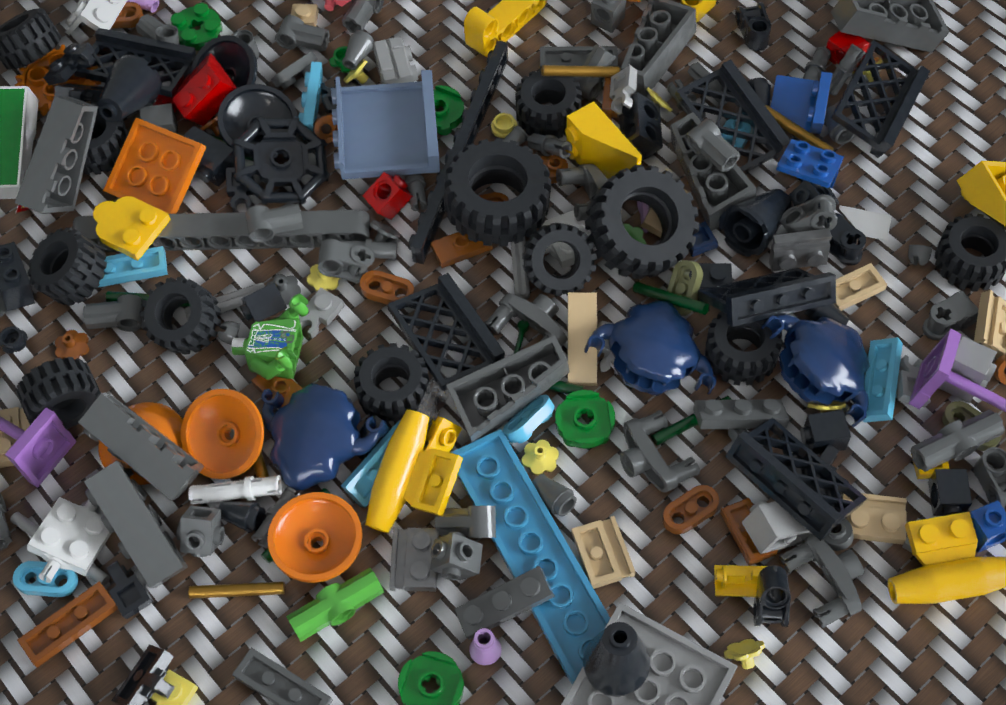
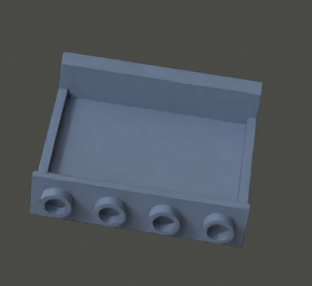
M421 70L422 81L352 87H341L340 77H335L336 88H331L332 104H337V109H332L333 126L337 125L338 130L333 131L334 147H338L339 152L334 153L335 169H340L342 180L380 177L383 172L391 176L396 174L411 175L440 172L432 70Z

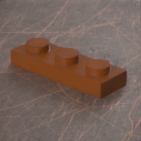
M99 581L17 641L33 665L38 668L110 616L118 608Z

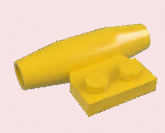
M406 410L390 438L372 486L365 526L380 532L389 533L406 501L417 510L443 517L463 458L457 454L435 448L424 450L429 417L414 410Z
M970 512L911 521L905 524L912 554L923 566L888 579V591L894 604H936L981 596L1006 587V557H975L978 539Z

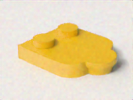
M132 196L122 197L116 202L104 201L98 204L93 211V217L98 223L96 233L99 240L103 244L137 261L171 220L168 213Z

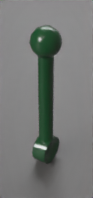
M521 320L517 324L519 334L514 353L520 351L524 333L529 330V323L527 321Z

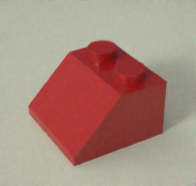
M210 53L183 81L174 94L172 101L184 118L204 126L219 111L224 98L230 92L237 89V87L214 55Z

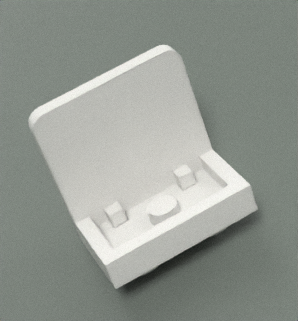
M79 0L77 3L78 7L65 22L69 26L65 33L70 36L81 22L95 31L99 28L110 30L127 0Z

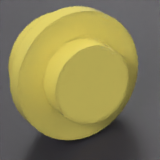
M500 113L491 123L492 133L499 138H505L515 126H518L517 121L511 114Z

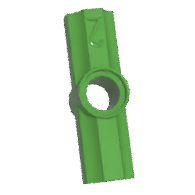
M368 568L342 584L333 583L326 586L316 595L315 600L286 617L300 642L329 625L337 626L346 622L355 614L356 609L383 594L384 590L371 568Z

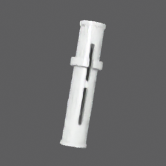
M280 475L265 478L247 476L245 480L191 485L188 495L192 505L235 499L252 501L256 500V497L281 495L283 493V482Z

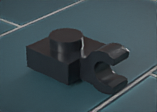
M119 561L107 567L110 576L116 584L114 588L109 590V593L122 617L128 619L154 602L146 586L140 583L135 574L130 576L125 566L120 565Z

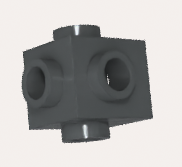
M190 506L181 516V522H179L176 532L177 540H180V552L191 553L194 557H206L208 555L211 556L215 549L222 545L225 529L221 526V509Z
M449 532L447 535L434 540L431 548L430 570L441 573L442 577L448 580L461 581L478 575L483 544L466 538V535L461 532Z

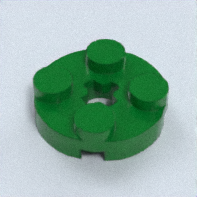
M198 3L193 7L175 13L170 19L171 25L176 26L178 29L180 45L193 47L198 51L201 50L206 42L217 38L223 29L217 12L208 8V5L205 3ZM200 26V29L196 30L193 27Z
M439 85L435 86L433 90L435 109L441 106L443 111L435 112L437 133L445 136L449 135L452 129L462 122L465 109L464 102L458 91L448 86Z
M574 391L567 395L566 400L561 405L559 404L556 409V429L567 446L583 449L594 448L609 441L615 426V411L612 404L608 400L606 402L604 398L599 397V393L595 391ZM581 414H587L588 418H593V421L589 422V424L578 422L581 419Z
M428 651L422 653V656H418L414 660L410 659L403 666L398 678V689L403 705H459L464 693V680L461 670L451 657L441 652ZM431 678H436V683L440 686L439 689L434 690L432 693H427L426 688L422 686L423 682H429Z

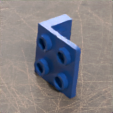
M822 71L819 81L777 75L771 108L806 131L820 134L825 119L832 73Z
M791 139L777 164L776 170L826 188H833L844 156L838 155L832 150H823L811 146L805 141Z

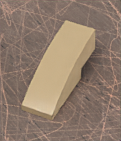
M568 292L567 351L570 370L568 382L581 386H597V349L589 347L587 353L584 352L589 337L597 329V293Z

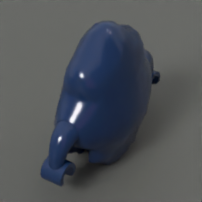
M657 300L648 304H636L630 307L625 319L614 324L608 323L599 326L589 337L584 348L585 353H587L589 347L596 348L598 350L597 357H600L605 347L604 340H608L610 351L615 357L614 369L623 379L625 385L641 392L659 396L664 392L677 389L680 385V379L689 376L694 370L701 374L694 386L696 391L703 384L708 388L707 394L709 395L716 385V379L713 376V369L709 360L700 353L692 339L694 334L693 326L667 301Z
M792 315L771 316L761 325V329L768 327L772 330L773 334L769 337L770 339H774L783 329L787 331L784 338V350L779 355L781 376L805 402H812L823 406L830 405L833 401L848 402L851 400L854 405L848 408L844 414L845 416L849 414L854 418L852 427L857 426L867 417L869 397L865 390L864 373L870 365L862 338L855 329L828 317L809 321L800 320Z
M310 383L305 388L294 392L289 404L282 408L280 407L284 403V397L280 392H276L272 400L273 393L270 389H265L262 392L264 404L261 417L264 426L271 432L275 441L270 453V459L273 466L280 471L285 485L294 490H307L319 483L333 480L336 478L342 463L356 455H363L369 452L377 444L379 438L383 437L388 431V425L384 420H381L380 426L374 429L376 420L374 417H369L366 421V428L370 432L366 437L361 438L357 429L361 419L360 414L354 408L352 400L347 398L345 392L338 389ZM280 408L276 413H274V409Z

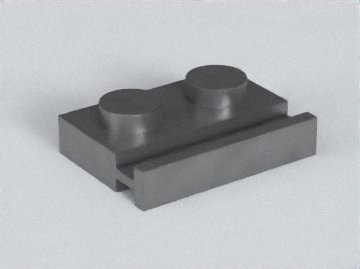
M829 228L773 235V244L771 245L769 258L771 271L826 265L830 250L829 241L832 239Z
M393 527L390 591L404 589V591L436 592L437 572L430 570L431 548L434 540L439 538V532L436 528L398 529Z

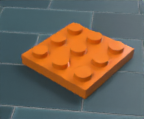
M136 117L103 191L118 198L132 196L168 214H177L206 150V146Z

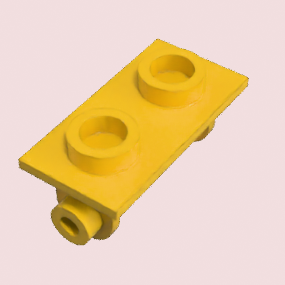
M438 416L436 421L432 420L431 422L432 425L426 435V441L429 444L427 447H424V450L435 448L451 453L462 427Z
M714 565L715 596L756 597L758 575L767 566Z

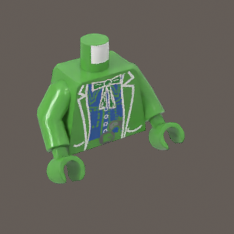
M298 293L291 298L289 302L290 308L279 317L269 321L253 323L248 338H233L232 354L245 355L249 370L266 380H270L275 376L294 379L304 339L299 315L303 317L308 314V307L306 305L309 301L302 294Z

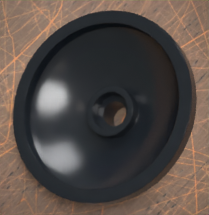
M225 35L212 39L201 48L193 61L190 71L191 74L211 53L235 86L239 88L244 85L255 84L258 67L255 53L248 43L238 37Z
M262 84L244 85L230 92L222 101L218 111L219 132L226 144L231 147L232 141L238 139L256 122L257 117H298L296 108L284 93L271 86ZM270 129L271 132H288V129ZM259 133L250 143L254 145L259 144L264 136ZM245 153L246 157L253 158V154Z

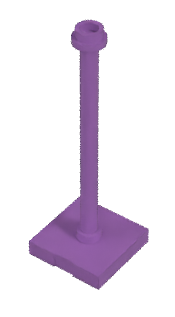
M950 329L921 362L909 404L920 410L933 393L946 381L1006 412L1005 398L951 371L962 334Z
M45 408L26 431L0 416V431L17 440L5 455L25 479L38 488L77 441L65 429L56 413L48 408Z

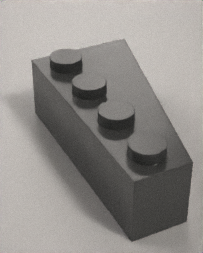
M648 0L647 9H644L641 24L635 31L633 44H630L621 66V70L629 65L637 70V87L633 94L638 92L647 97L649 95L646 90L647 87L650 89L655 87L696 33L695 8L671 0Z
M554 335L446 386L469 437L474 442L496 431L566 376L570 370L568 360Z

